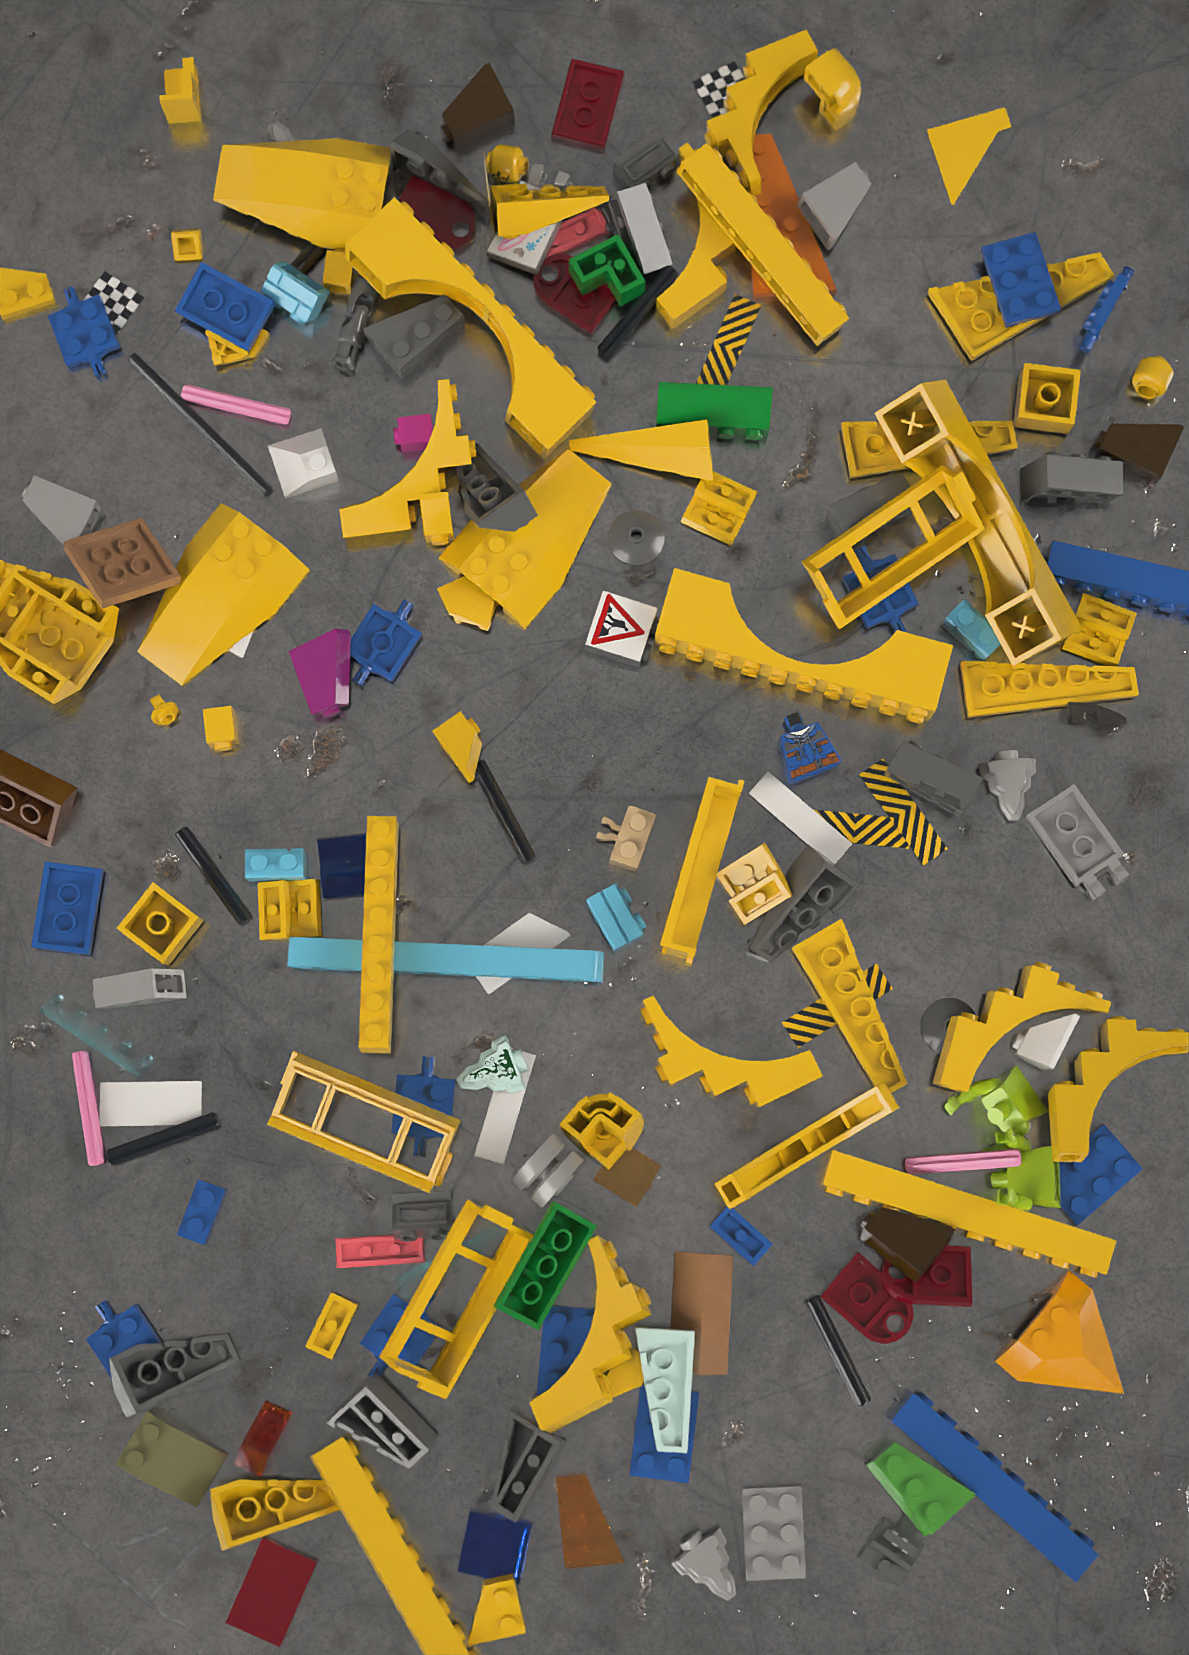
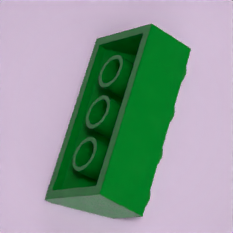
M659 382L656 427L707 420L710 435H718L722 439L746 436L748 440H761L763 437H768L773 387Z
M552 1201L493 1306L530 1327L539 1330L597 1226L559 1203Z

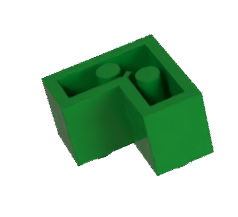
M619 234L569 259V273L581 295L607 283L619 306H622L640 297L645 292V280Z

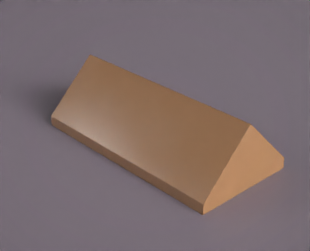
M674 1251L670 1329L695 1331L692 1374L727 1375L733 1255Z

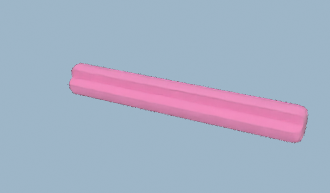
M186 384L183 386L181 393L184 401L284 425L288 424L291 418L289 408Z
M86 1050L72 1053L88 1164L96 1166L105 1163L89 1053Z
M1019 1149L913 1156L905 1158V1170L907 1174L1015 1167L1020 1166L1022 1160Z

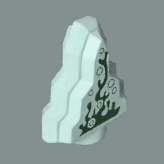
M504 1035L492 1041L491 1048L482 1052L478 1063L468 1066L458 1076L457 1082L460 1089L477 1091L488 1087L495 1092L507 1090L512 1094L526 1090L521 1073L528 1071L521 1049L513 1050L508 1038Z

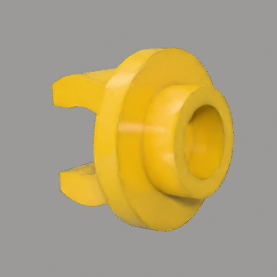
M160 694L149 699L155 708L151 714L154 724L168 725L175 720L179 712V708L175 703H165Z

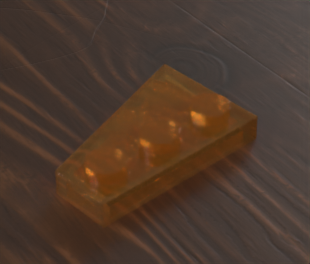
M586 1473L556 1476L565 1569L625 1563Z

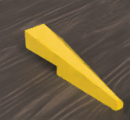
M707 420L569 440L570 451L574 453L579 452L593 455L597 458L616 460L629 465L672 472L685 477L700 478L708 482L714 481L709 424Z

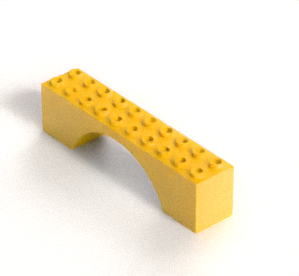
M394 197L345 244V259L385 300L404 294L446 295L448 299L467 307L485 321L500 341L509 363L512 386L511 399L505 421L545 460L591 415L596 405L594 393L586 385L581 387L574 380L575 374L565 364L561 366L554 359L555 354L545 344L541 346L534 339V332L526 324L520 325L513 318L515 314L511 308L505 303L501 305L494 298L495 294L492 289L485 283L480 284L473 277L475 275L473 270L466 263L460 264L453 257L455 253L445 242L440 244L433 237L435 233L431 227L424 221L420 223L413 216L414 211L406 202L402 201L400 203Z
M940 380L921 383L875 412L901 463L912 469L921 478H924L941 465L954 473L959 470L963 472L976 498L972 504L985 528L984 531L968 541L984 583L986 593L985 616L1011 664L1014 666L1030 659L1083 630L947 381ZM945 483L934 489L955 520L960 518L961 515Z
M677 568L673 570L654 645L659 647V651L667 654H675V651L686 654V658L692 661L702 662L705 659L714 662L713 665L721 669L729 670L730 667L741 669V673L749 677L766 676L769 677L768 681L774 684L785 685V682L796 685V689L803 692L812 693L813 690L823 692V696L828 699L840 700V698L852 700L851 704L861 708H868V705L877 707L882 714L895 716L896 713L907 716L906 719L908 721L920 724L923 721L928 722L936 711L953 645L897 630L881 647L859 659L827 665L800 662L775 652L751 632L735 606L730 583Z

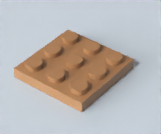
M143 518L64 541V551L101 609L180 584V574Z

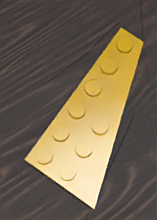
M1100 252L1070 258L1049 265V263H1046L1061 309L1107 283L1109 279L1112 280L1115 276ZM989 276L969 282H956L938 288V286L928 288L927 291L971 361L1047 318L1043 317L1005 328Z

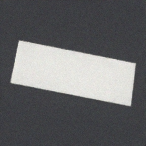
M528 913L483 946L553 949L571 935L568 931L532 913ZM476 976L488 994L511 979Z
M202 1081L100 1083V1126L178 1125L201 1117Z

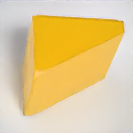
M201 228L172 230L171 238L174 261L203 258Z

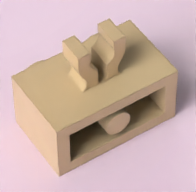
M629 805L621 826L616 825L613 820L603 816L602 824L609 825L611 830L619 833L616 835L598 832L596 839L602 841H615L610 864L637 873L656 819V814Z

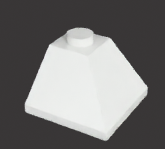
M321 428L268 445L285 499L339 481Z
M1072 1014L1025 1029L1024 1033L1019 1031L1012 1043V1047L1015 1048L1012 1055L1041 1071L1054 1069L1080 1016Z

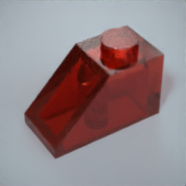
M265 1400L241 1444L234 1465L262 1477L292 1413Z

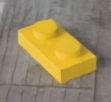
M331 1292L305 1347L332 1360L358 1304Z

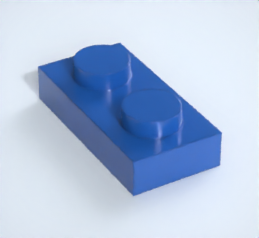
M198 1179L177 1235L206 1245L227 1189Z
M728 1206L709 1226L752 1266L773 1245L734 1208L729 1209Z

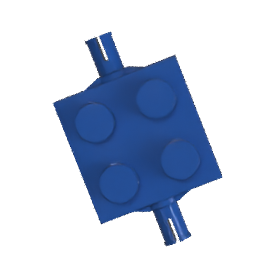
M1124 266L1123 271L1119 273L1115 282L1109 279L1082 327L1087 332L1083 337L1084 341L1079 347L1081 351L1090 353L1094 343L1100 338V330L1122 291L1127 289V284L1134 274L1132 268Z
M68 287V290L65 288L63 293L68 306L48 315L65 364L71 369L80 364L91 363L95 377H101V374L104 376L106 371L101 359L107 353L121 347L103 299L98 294L79 301L74 287Z
M866 546L855 550L861 566L869 579L897 561L895 554L884 559L871 560ZM854 572L844 576L842 579L849 593L861 586ZM908 582L861 614L860 617L866 630L880 623L890 622L894 633L897 630L907 632L900 617L905 612L918 607L919 603Z
M403 599L395 613L385 611L375 604L372 605L351 638L350 657L361 666L352 679L354 683L362 687L370 672L393 682L422 637V633L411 627L405 620L409 611L414 606L412 603Z
M422 1056L421 1074L412 1076L397 1074L395 1093L452 1116L456 1080L439 1078L433 1075L435 1057H429L427 1068L428 1057ZM394 1113L391 1133L398 1134L403 1117ZM413 1121L407 1134L415 1138L412 1156H418L420 1145L419 1156L425 1157L426 1139L434 1137L444 1138V1134Z
M396 1294L392 1295L359 1343L372 1352L377 1359V1362L367 1374L369 1377L375 1372L381 1377L387 1367L391 1368L379 1356L409 1304ZM432 1295L420 1318L439 1326L425 1312L435 1298ZM414 1327L398 1358L418 1365L437 1336Z
M106 1300L95 1307L104 1323H102L99 1330L86 1338V1341L110 1377L109 1358L136 1345L162 1342L137 1304L131 1306L123 1313L114 1315Z

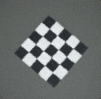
M733 61L692 83L711 117L715 118L727 113L724 106V100L727 99L726 87L745 79L736 62Z
M104 271L84 300L98 294L102 297L117 335L141 303L144 296Z

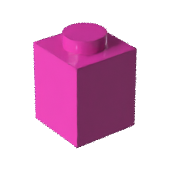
M431 413L398 417V427L393 428L395 445H401L402 453L425 450L433 432Z

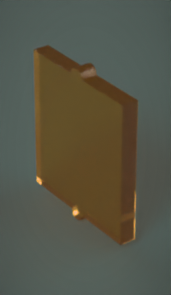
M632 1148L630 1152L625 1150L610 1170L602 1165L593 1181L637 1207L647 1189L652 1188L651 1183L661 1165Z

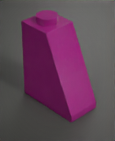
M335 628L288 651L312 715H323L324 718L333 717L340 713V708L349 704L351 643L349 630Z

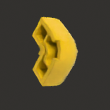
M831 49L806 66L804 80L821 98L819 112L838 131L856 114L862 90L861 82L855 69L838 49Z
M609 1092L608 1094H596L590 1097L586 1095L573 1107L559 1126L565 1136L579 1150L610 1170L625 1150L630 1152L643 1130L644 1119L640 1112L620 1097Z

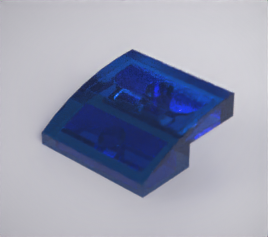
M366 833L318 838L317 845L323 898L364 894Z
M470 1511L457 1572L486 1579L513 1574L515 1584L519 1585L522 1579L533 1524L523 1521L514 1522L508 1517L501 1518L478 1511Z

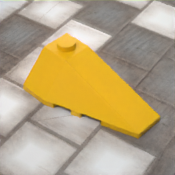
M527 184L490 186L495 229L498 236H502L505 239H515L519 235L529 234L609 201V195L605 186L571 185L566 188V191H561L559 188L553 187V185H543V188L539 190L528 189Z
M237 1480L210 1489L213 1521L222 1551L340 1510L323 1480Z

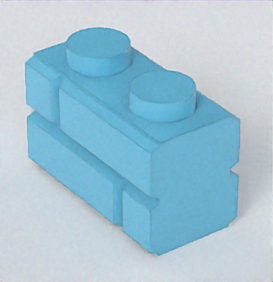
M285 261L272 266L267 280L260 291L261 294L276 303L274 307H283L290 312V317L299 323H308L315 320L319 316L322 305L330 293L328 289Z
M966 599L941 624L970 653L973 652L974 657L979 661H986L1001 645L989 621Z
M293 848L290 851L288 849H245V878L249 882L307 880V852L304 848Z
M613 884L586 899V904L613 953L644 936L642 929L646 928L638 912L633 914L628 906L632 900L625 887L619 889L617 884Z

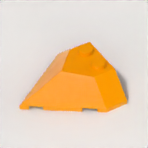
M1068 1270L1050 1292L1053 1296L1018 1339L1013 1338L995 1362L1017 1381L1124 1394L1093 1290Z

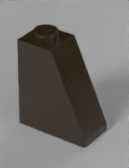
M490 63L485 64L442 113L443 125L440 126L441 132L447 142L451 140L455 149L515 121L514 109Z
M1111 423L1106 432L1100 431L1094 443V446L1098 447L1095 457L1107 456L1111 457V461L1123 462L1124 470L1156 484L1163 476L1184 426L1180 424Z
M881 1207L875 1214L870 1212L862 1221L860 1226L863 1230L860 1239L916 1283L951 1242L956 1230L948 1225Z

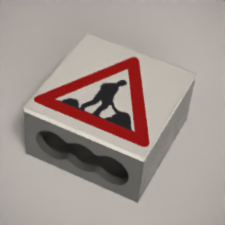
M603 591L585 643V651L639 668L642 660H648L652 645L647 643L650 634L655 635L660 619L656 617L657 608Z

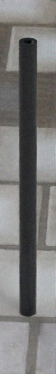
M133 353L128 358V361L264 495L271 491L272 486L137 353Z

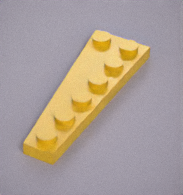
M846 421L840 424L850 479L910 469L901 463L880 422ZM1013 421L969 422L987 455L1017 450Z
M961 661L959 663L967 718L1133 698L1139 695L1135 667H1088L1086 665L1062 666L1025 663L1013 666L1010 663L989 661Z
M842 919L792 947V951L873 1086L875 1087L884 1082L890 1093L908 1084Z

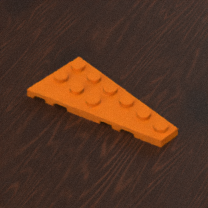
M755 134L753 156L761 177V194L755 196L758 206L765 214L773 218L779 232L791 240L796 253L800 258L807 260L811 266L812 273L818 280H822L827 285L829 294H836V286L810 224L796 206L799 198L772 134ZM751 265L753 298L777 297Z

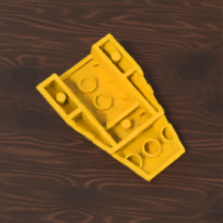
M340 138L222 145L213 200L245 215L254 216L270 226L279 227L295 237L304 238L318 247L332 250L338 248L345 249V244L382 209L386 181L391 164L389 147Z
M569 449L518 484L525 491L538 515L526 526L519 528L515 532L479 528L471 519L439 556V560L459 576L463 574L503 607L504 613L524 629L530 625L562 587L566 575L573 565L592 522L596 518L612 483Z
M220 503L185 547L176 567L181 576L180 584L166 588L137 652L181 686H184L213 663L212 661L221 654L228 652L243 637L250 635L265 620L268 621L307 576L310 569L284 545L243 514Z
M0 559V666L11 678L55 704L82 689L114 641L119 608L112 605L101 609L91 591L73 580L55 577L42 571H34L22 565L6 563Z

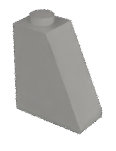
M856 162L804 192L796 205L827 250L833 247L871 186L868 174L863 169H860Z
M35 475L31 482L26 483L22 492V501L63 546L64 541L90 534L101 511V507L96 500Z
M150 968L93 979L95 1007L113 1009L186 999L184 970Z

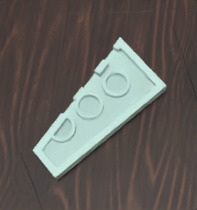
M634 1327L656 1450L660 1452L687 1453L695 1331Z

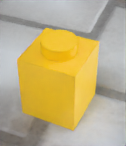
M345 249L327 250L322 281L323 286L330 293L350 295L356 269L345 259Z
M231 705L202 709L206 743L210 748L215 747V751H226L232 749V745L239 744L235 710Z

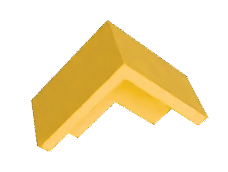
M193 57L182 58L183 68L166 69L164 71L166 95H160L159 99L168 124L201 121L198 70Z

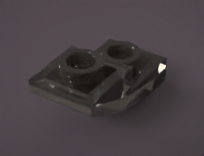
M1068 702L1063 707L1064 718H1072V722L1075 723L1089 722L1090 718H1092L1093 729H1101V733H1117L1119 729H1122L1127 724L1126 717L1102 706L1082 702Z

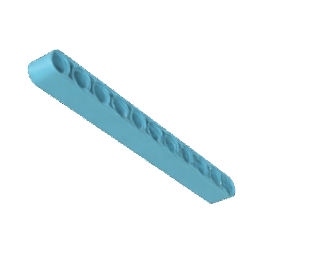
M289 937L287 967L361 971L363 940ZM395 942L394 973L587 982L603 981L604 952Z

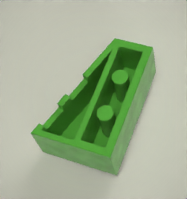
M896 1442L887 1445L866 1464L868 1469L923 1536L935 1533L976 1495Z

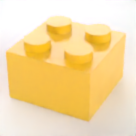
M1024 363L1018 377L1013 420L1014 427L1069 434L1075 425L1081 370Z
M152 882L117 929L159 962L169 966L204 920Z

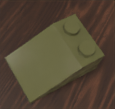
M152 1408L145 1413L115 1465L136 1478L197 1507L228 1454Z

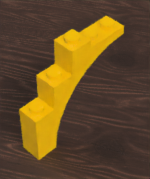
M807 29L746 53V66L743 67L746 79L726 87L727 99L724 100V106L727 113L707 120V133L704 134L706 143L711 148L718 150L722 157L726 156L731 167H736L741 185L754 196L761 194V177L753 156V140L759 121L768 105L781 90L799 76L805 74L806 66L818 58V50Z
M688 142L678 150L679 163L681 164L684 159L698 149H692ZM698 198L700 225L695 249L687 266L676 281L656 300V309L672 329L726 291L728 277L719 265H715L736 251V245Z
M449 378L438 380V409L435 426L428 445L416 465L401 481L384 493L362 503L341 507L339 511L343 538L410 530L412 528L411 522H416L414 505H409L408 501L419 500V495L440 493L441 490L446 489L444 472L439 473L438 468L472 464L471 457H477L475 441L469 440L468 434L457 435L456 430H462L460 413H454L453 402L458 401L456 384H450Z
M1034 962V965L1024 966L1016 996H1014L1015 991L1004 987L987 991L979 1022L978 1016L966 1012H961V1016H951L932 1084L958 1092H968L974 1074L987 1052L1005 1033L1021 1022L1041 1013L1059 1009H1078L1098 1014L1108 1013L1111 1001L1102 999L1103 994L1086 990L1085 993L1075 991L1076 986L1073 984L1058 982L1060 973L1051 971L1052 966L1048 964Z
M654 996L642 1001L644 1007L640 1009L646 1024L652 1023L657 1032L652 1036L660 1051L665 1049L667 1053L657 1059L659 1065L655 1066L662 1083L668 1081L671 1086L701 1071L703 1076L699 1079L705 1092H712L715 1097L746 1082L748 1087L743 1089L751 1105L756 1103L759 1108L823 1076L810 1050L789 1058L771 1061L739 1060L717 1054L698 1045L683 1034L664 1014Z
M1113 1016L1107 1019L1100 1028L1102 1052L1097 1048H1088L1081 1051L1074 1060L1076 1085L1072 1081H1060L1054 1084L1048 1092L1052 1161L1082 1162L1089 1154V1130L1094 1109L1109 1083L1125 1070L1145 1060L1163 1055L1188 1053L1189 1032L1179 1028L1170 1029L1167 1032L1156 1031L1154 1028H1142L1137 1031L1136 1020H1128L1124 1016Z
M882 1082L796 1132L714 1184L728 1208L731 1209L846 1138L892 1113L899 1106L886 1084Z
M596 1236L588 1242L595 1264L597 1281L596 1307L590 1332L579 1355L567 1372L549 1390L529 1402L540 1430L548 1433H553L613 1401L609 1393L612 1391L611 1384L602 1373L632 1358L629 1348L632 1347L630 1339L621 1330L652 1315L648 1307L651 1304V1300L646 1290L629 1283L626 1272L622 1267H618L615 1260L618 1254L611 1241H606L600 1236Z

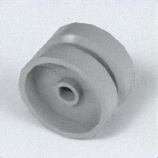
M554 1133L539 1147L511 1180L523 1191L527 1190L537 1179L540 1184L531 1193V1199L541 1208L554 1195L557 1197L574 1177L572 1174L584 1161L575 1151H569L558 1162L555 1158L563 1150L564 1142Z

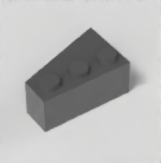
M903 473L896 476L890 474L882 478L878 484L862 488L850 496L831 503L825 519L834 536L838 537L904 492L910 485ZM908 507L879 528L910 513V508Z

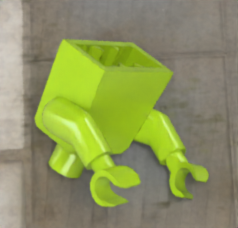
M1017 1065L998 1077L974 1082L970 1085L968 1092H960L961 1094L958 1097L956 1094L951 1095L944 1106L946 1111L952 1115L962 1104L971 1102L978 1096L983 1095L981 1100L988 1110L987 1116L989 1121L998 1125L1002 1132L1012 1128L1013 1133L1025 1136L1030 1130V1122L1048 1112ZM996 1142L993 1147L989 1146L980 1151L1004 1150L1011 1147L1007 1143L997 1144Z
M1008 1128L1006 1132H995L997 1144L1007 1143L1009 1147L1019 1149L1022 1160L1020 1166L1007 1167V1171L991 1172L992 1188L998 1189L996 1202L1020 1210H1030L1033 1205L1061 1208L1059 1162L1052 1161L1051 1146L1032 1150L1031 1141L1027 1137L1013 1133L1012 1128ZM1007 1188L1008 1195L1003 1194L1001 1189Z

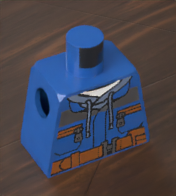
M800 712L784 717L789 733L780 736L779 746L788 785L840 765L842 762L840 756L818 722L805 726Z

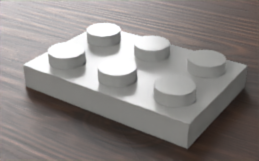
M801 1485L741 1487L746 1581L805 1579L806 1566Z

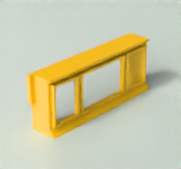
M941 465L801 561L822 596V602L838 629L850 623L985 530L972 504L976 498L961 470L954 473ZM945 483L961 517L934 535L917 501ZM909 507L926 541L869 579L851 546ZM841 553H844L861 586L839 601H836L819 568Z
M708 777L660 945L663 946L661 953L685 959V965L691 967L695 956L697 942L717 876L716 873L719 869L736 806L744 785V781L740 779L736 785Z
M297 1051L292 1052L281 1084H283L267 1125L430 1193L434 1185L441 1187L454 1155L449 1152L461 1120ZM297 1074L327 1085L312 1126L282 1114ZM336 1089L403 1117L388 1158L321 1130ZM412 1121L444 1134L429 1175L397 1162Z
M469 1199L466 1200L379 1356L394 1371L419 1381L417 1386L420 1389L447 1399L495 1313L497 1308L493 1305L534 1235L523 1226L514 1223V1219L511 1216L486 1204L482 1207ZM478 1214L508 1229L493 1259L461 1245ZM458 1253L487 1267L454 1329L450 1332L420 1317L452 1259ZM414 1327L446 1340L430 1371L398 1358Z

